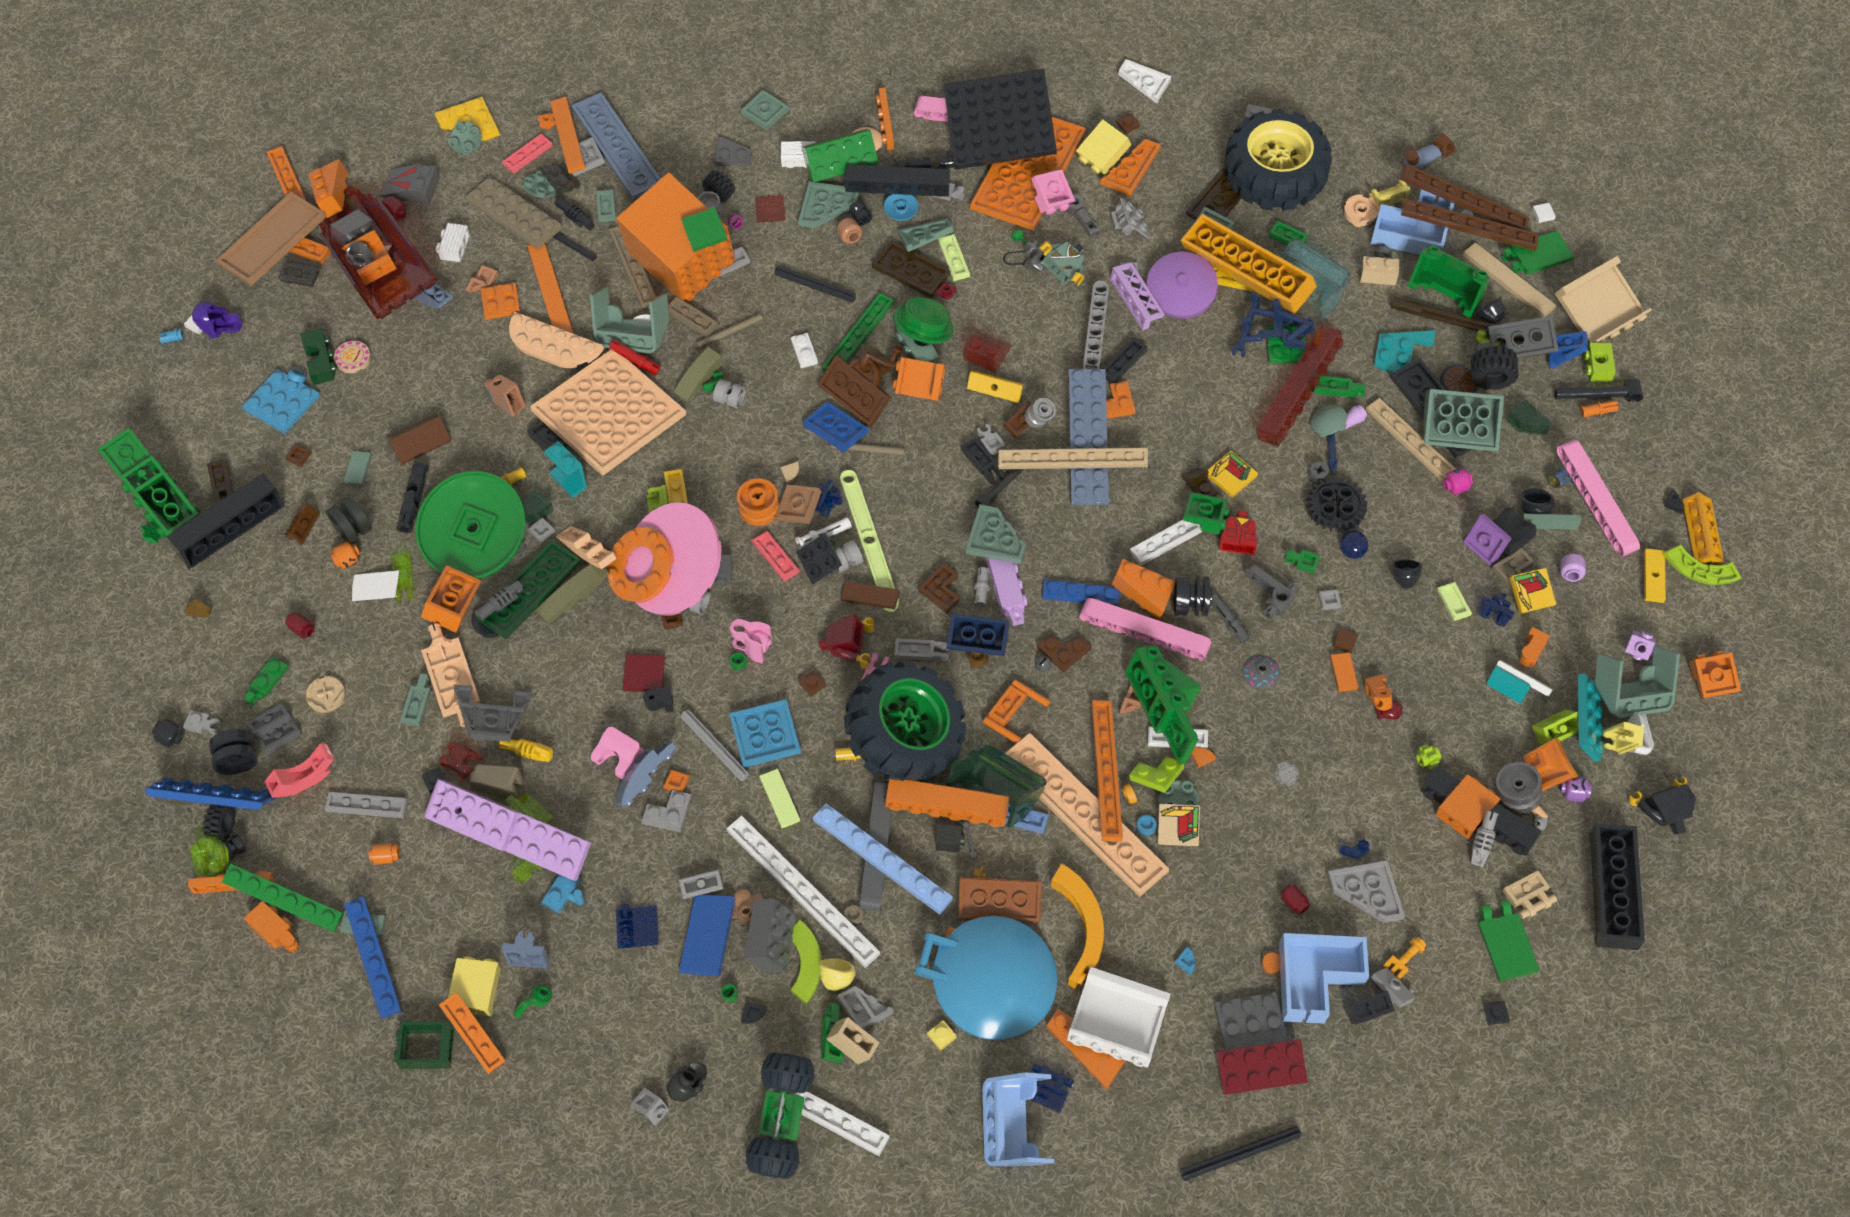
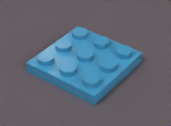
M276 369L245 402L242 409L286 434L320 397V394L303 383L290 380L287 374Z
M787 699L729 713L744 768L801 754Z

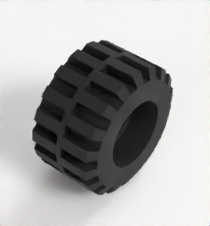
M1498 345L1484 347L1476 351L1471 359L1472 381L1478 387L1497 390L1511 386L1519 377L1516 352L1508 349V347Z

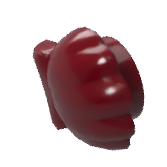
M1393 700V706L1389 710H1379L1374 706L1378 720L1382 718L1394 720L1402 715L1403 706Z

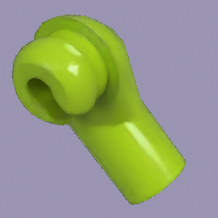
M1477 331L1475 339L1479 344L1490 342L1486 337V331ZM1495 341L1496 346H1500V341Z

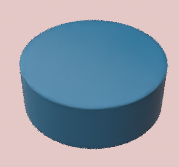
M290 369L287 377L292 381L304 383L307 375L301 370Z
M1143 815L1137 820L1136 827L1139 833L1147 836L1156 831L1157 822L1154 817Z

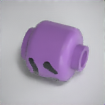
M1583 776L1571 778L1560 784V793L1564 794V798L1567 801L1584 802L1586 798L1590 797L1591 783Z

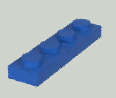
M1045 579L1042 599L1085 603L1086 599L1093 598L1118 607L1120 591L1116 587Z

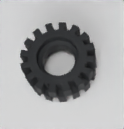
M712 170L702 181L703 190L716 193L721 203L727 202L735 192V185L731 183L732 180L728 179L727 175H723V172L719 173L718 170Z
M211 804L206 810L207 814H204L203 817L205 818V821L202 823L204 825L202 830L205 831L204 836L207 839L226 841L230 837V833L233 832L232 826L235 825L233 823L235 816L233 815L235 811L230 806Z

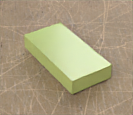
M1455 582L1437 588L1453 621L1471 616L1472 612Z

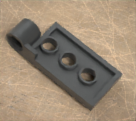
M1552 316L1488 326L1490 342L1474 346V351L1476 352L1484 347L1496 346L1495 341L1503 339L1505 347L1516 352L1517 359L1559 351ZM1539 333L1542 339L1534 341L1532 334ZM1521 336L1523 343L1518 345L1514 342L1513 338Z

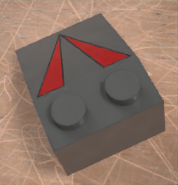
M416 164L390 169L380 197L394 196L400 201L429 205L440 180L436 166Z

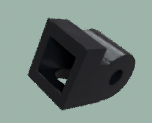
M671 687L651 689L643 695V700L648 710L657 711L660 708H665L666 712L674 711Z

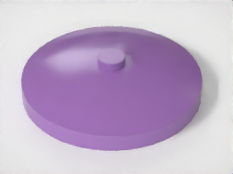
M1174 252L1163 256L1155 262L1148 273L1147 287L1165 315L1185 319L1204 313L1212 305L1217 295L1218 279L1212 265L1203 257L1191 252Z

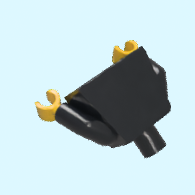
M1682 777L1681 783L1675 778L1671 788L1645 796L1643 800L1641 792L1637 791L1635 792L1637 799L1629 795V803L1633 806H1638L1641 811L1660 826L1671 824L1676 835L1686 832L1683 820L1693 816L1696 797L1686 784L1687 779Z

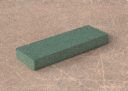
M1523 514L1522 517L1524 521L1536 525V529L1577 530L1581 523V515Z

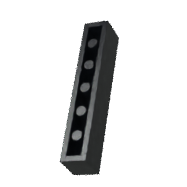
M868 165L846 166L845 192L949 197L950 169Z
M1435 766L1424 782L1421 792L1427 799L1435 800L1442 804L1461 781ZM1496 804L1491 810L1490 815L1491 819L1493 811L1499 813L1494 827L1496 833L1494 839L1498 843H1505L1511 847L1512 851L1516 854L1527 856L1542 831L1501 805ZM1483 821L1477 826V829L1482 826Z

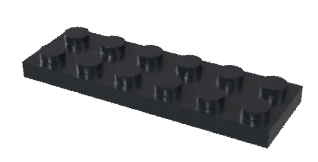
M1421 358L1390 375L1391 380L1423 419L1426 390H1446ZM1446 447L1455 459L1472 450Z

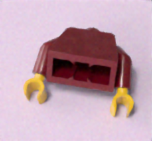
M855 614L848 617L845 616L828 626L826 638L819 640V647L822 651L828 649L834 657L853 662L859 661L863 669H868V662H871L870 655L864 653L859 656L858 654L862 651L864 631L867 633L874 632V621L870 617L862 621Z

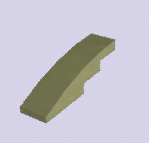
M592 564L588 565L547 598L536 609L537 612L549 624L552 623L563 611L567 612L580 599L584 600L610 573L605 567L600 569Z

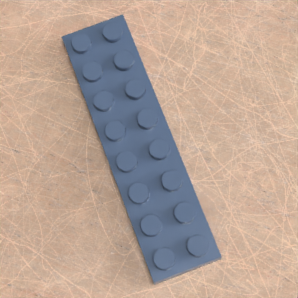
M602 92L571 105L573 112L589 136L593 137L598 149L633 201L640 198L661 179Z
M1069 369L1070 449L1108 448L1106 369ZM1070 468L1071 505H1109L1108 468Z

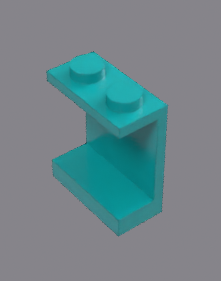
M559 441L544 451V454L557 466L549 472L550 476L572 498L587 488L582 464Z

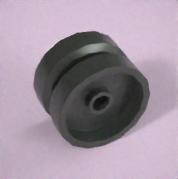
M350 496L340 501L341 509L334 505L326 510V514L335 530L350 544L358 540V533L365 535L372 530L367 517Z

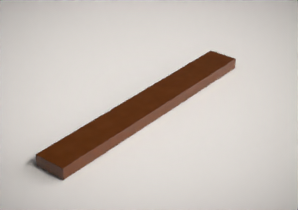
M1405 163L1402 166L1401 181L1497 223L1527 230L1529 217Z
M1404 198L1402 201V216L1533 251L1538 247V233Z

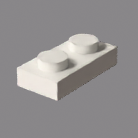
M808 333L791 337L800 368L818 364Z

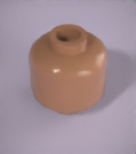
M845 218L838 224L837 233L843 242L853 244L861 238L862 229L853 218Z

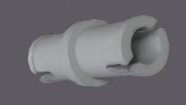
M985 567L977 569V583L974 585L976 590L974 605L982 606V603L983 606H986L990 570Z

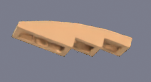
M569 526L556 536L568 549L600 569H603L616 559L613 552L604 549L600 542L591 539L588 532Z

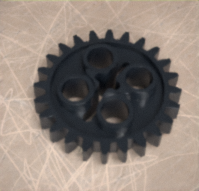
M1335 476L1332 481L1326 477L1325 483L1319 480L1318 485L1314 483L1313 488L1309 489L1306 498L1307 514H1312L1311 520L1317 519L1316 525L1322 523V529L1328 526L1330 532H1332L1333 528H1336L1337 532H1340L1341 528L1347 532L1348 526L1354 529L1355 524L1360 525L1367 511L1368 501L1365 500L1366 494H1361L1362 488L1356 489L1357 483L1350 485L1351 480L1349 479L1347 482H1344L1343 477L1340 478V481H1337ZM1335 491L1337 492V505L1336 501H1334L1336 497ZM1336 506L1339 507V508H1338V517H1339V518L1336 517Z

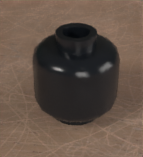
M169 719L159 720L152 730L153 739L167 748H171L174 744L179 745L184 736L181 733V725Z

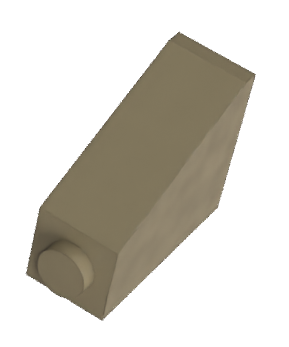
M477 765L475 771H472L469 777L473 790L518 802L525 786L520 770L516 767Z

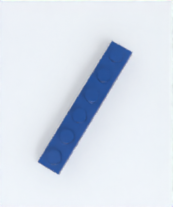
M363 896L345 903L344 906L380 1017L383 1019L402 1012L366 898Z

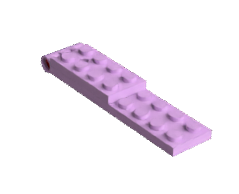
M437 779L423 816L435 823L498 850L511 853L574 881L578 880L592 843L443 779Z

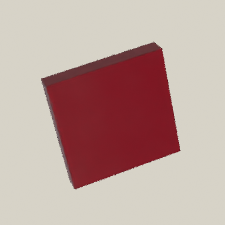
M626 654L623 691L647 692L651 689L663 688L665 655Z

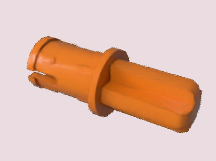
M1616 400L1603 403L1598 401L1596 404L1581 406L1580 412L1583 418L1593 415L1602 416L1603 413L1617 411L1619 405Z

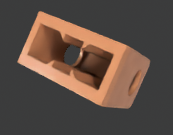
M498 375L494 379L489 378L485 382V387L488 389L492 401L511 417L526 407L516 383L502 375Z

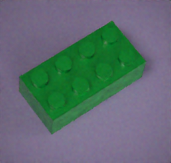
M868 129L801 147L808 176L812 182L846 174L847 165L874 166L879 164L872 133Z

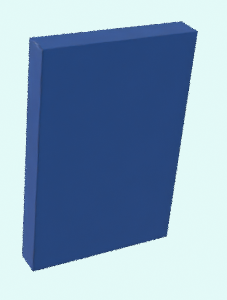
M828 401L803 421L804 427L843 453L868 433V427Z

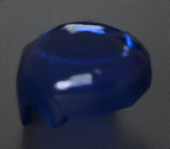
M1359 531L1347 532L1340 540V551L1348 558H1361L1368 551V540Z

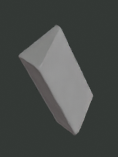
M719 869L679 879L683 899L723 889Z

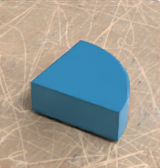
M1186 946L1175 960V964L1192 975L1195 969V958L1192 950Z

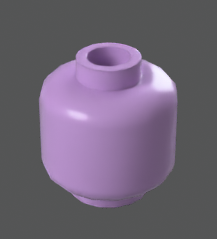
M1578 554L1565 555L1560 561L1561 576L1571 582L1581 580L1586 574L1584 558Z

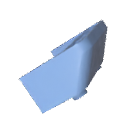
M1025 1072L992 1077L985 1080L982 1088L984 1158L989 1166H1034L1054 1163V1159L1039 1158L1037 1146L1027 1143L1026 1100H1030L1036 1095L1037 1081L1051 1079V1074Z

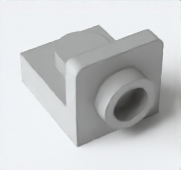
M646 1088L631 1103L634 1109L646 1116L654 1125H657L669 1111V1108L662 1099Z

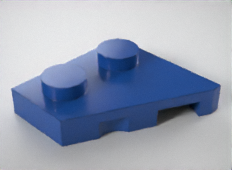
M1587 331L1556 335L1559 351L1550 353L1549 366L1554 369L1588 350Z

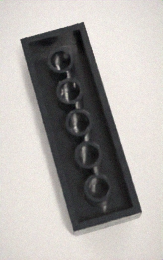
M263 473L243 487L238 488L228 497L223 498L219 503L206 509L196 518L188 521L184 526L174 530L167 538L177 556L190 570L285 506L276 487Z
M1595 823L1590 832L1596 947L1639 950L1645 942L1637 826Z

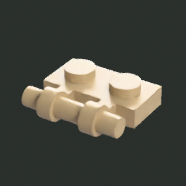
M1539 871L1503 889V893L1514 908L1519 905L1523 906L1524 910L1518 912L1522 920L1526 917L1531 918L1535 916L1536 912L1543 908L1546 910L1553 903L1557 902L1554 894L1548 897L1545 894L1550 886ZM1537 897L1539 902L1532 905L1529 900Z

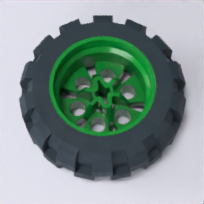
M897 662L895 665L885 664L875 668L869 675H866L850 694L845 705L847 712L844 716L845 735H851L852 739L848 742L851 751L855 757L860 755L865 761L863 767L873 775L879 772L884 775L883 780L885 781L893 779L925 783L929 778H935L952 764L961 752V744L965 741L966 723L961 722L965 717V711L961 700L956 701L953 693H955V689L947 680L942 682L936 677L938 672L926 666L917 669L916 663ZM919 741L927 744V746L924 747Z

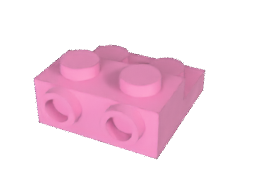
M1062 169L1036 175L1031 179L1038 194L1035 200L1041 213L1046 212L1047 215L1055 213L1056 209H1060L1061 212L1065 211L1075 201Z

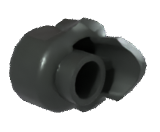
M690 1063L688 1067L678 1068L666 1086L670 1098L674 1101L686 1102L691 1097H696L704 1087L702 1082L707 1076L706 1066L701 1063Z

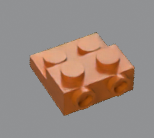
M1724 651L1712 653V657H1706V654L1694 656V660L1689 661L1693 681L1697 680L1701 699L1741 691L1733 653L1725 654Z

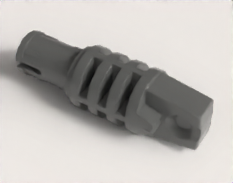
M516 581L510 586H504L497 593L490 596L486 604L475 610V614L483 621L493 612L501 611L518 598V594L523 590V585Z

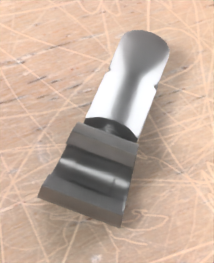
M1074 194L1075 201L1069 205L1068 213L1077 218L1089 238H1092L1096 233L1100 234L1099 226L1083 208V198L1078 194Z

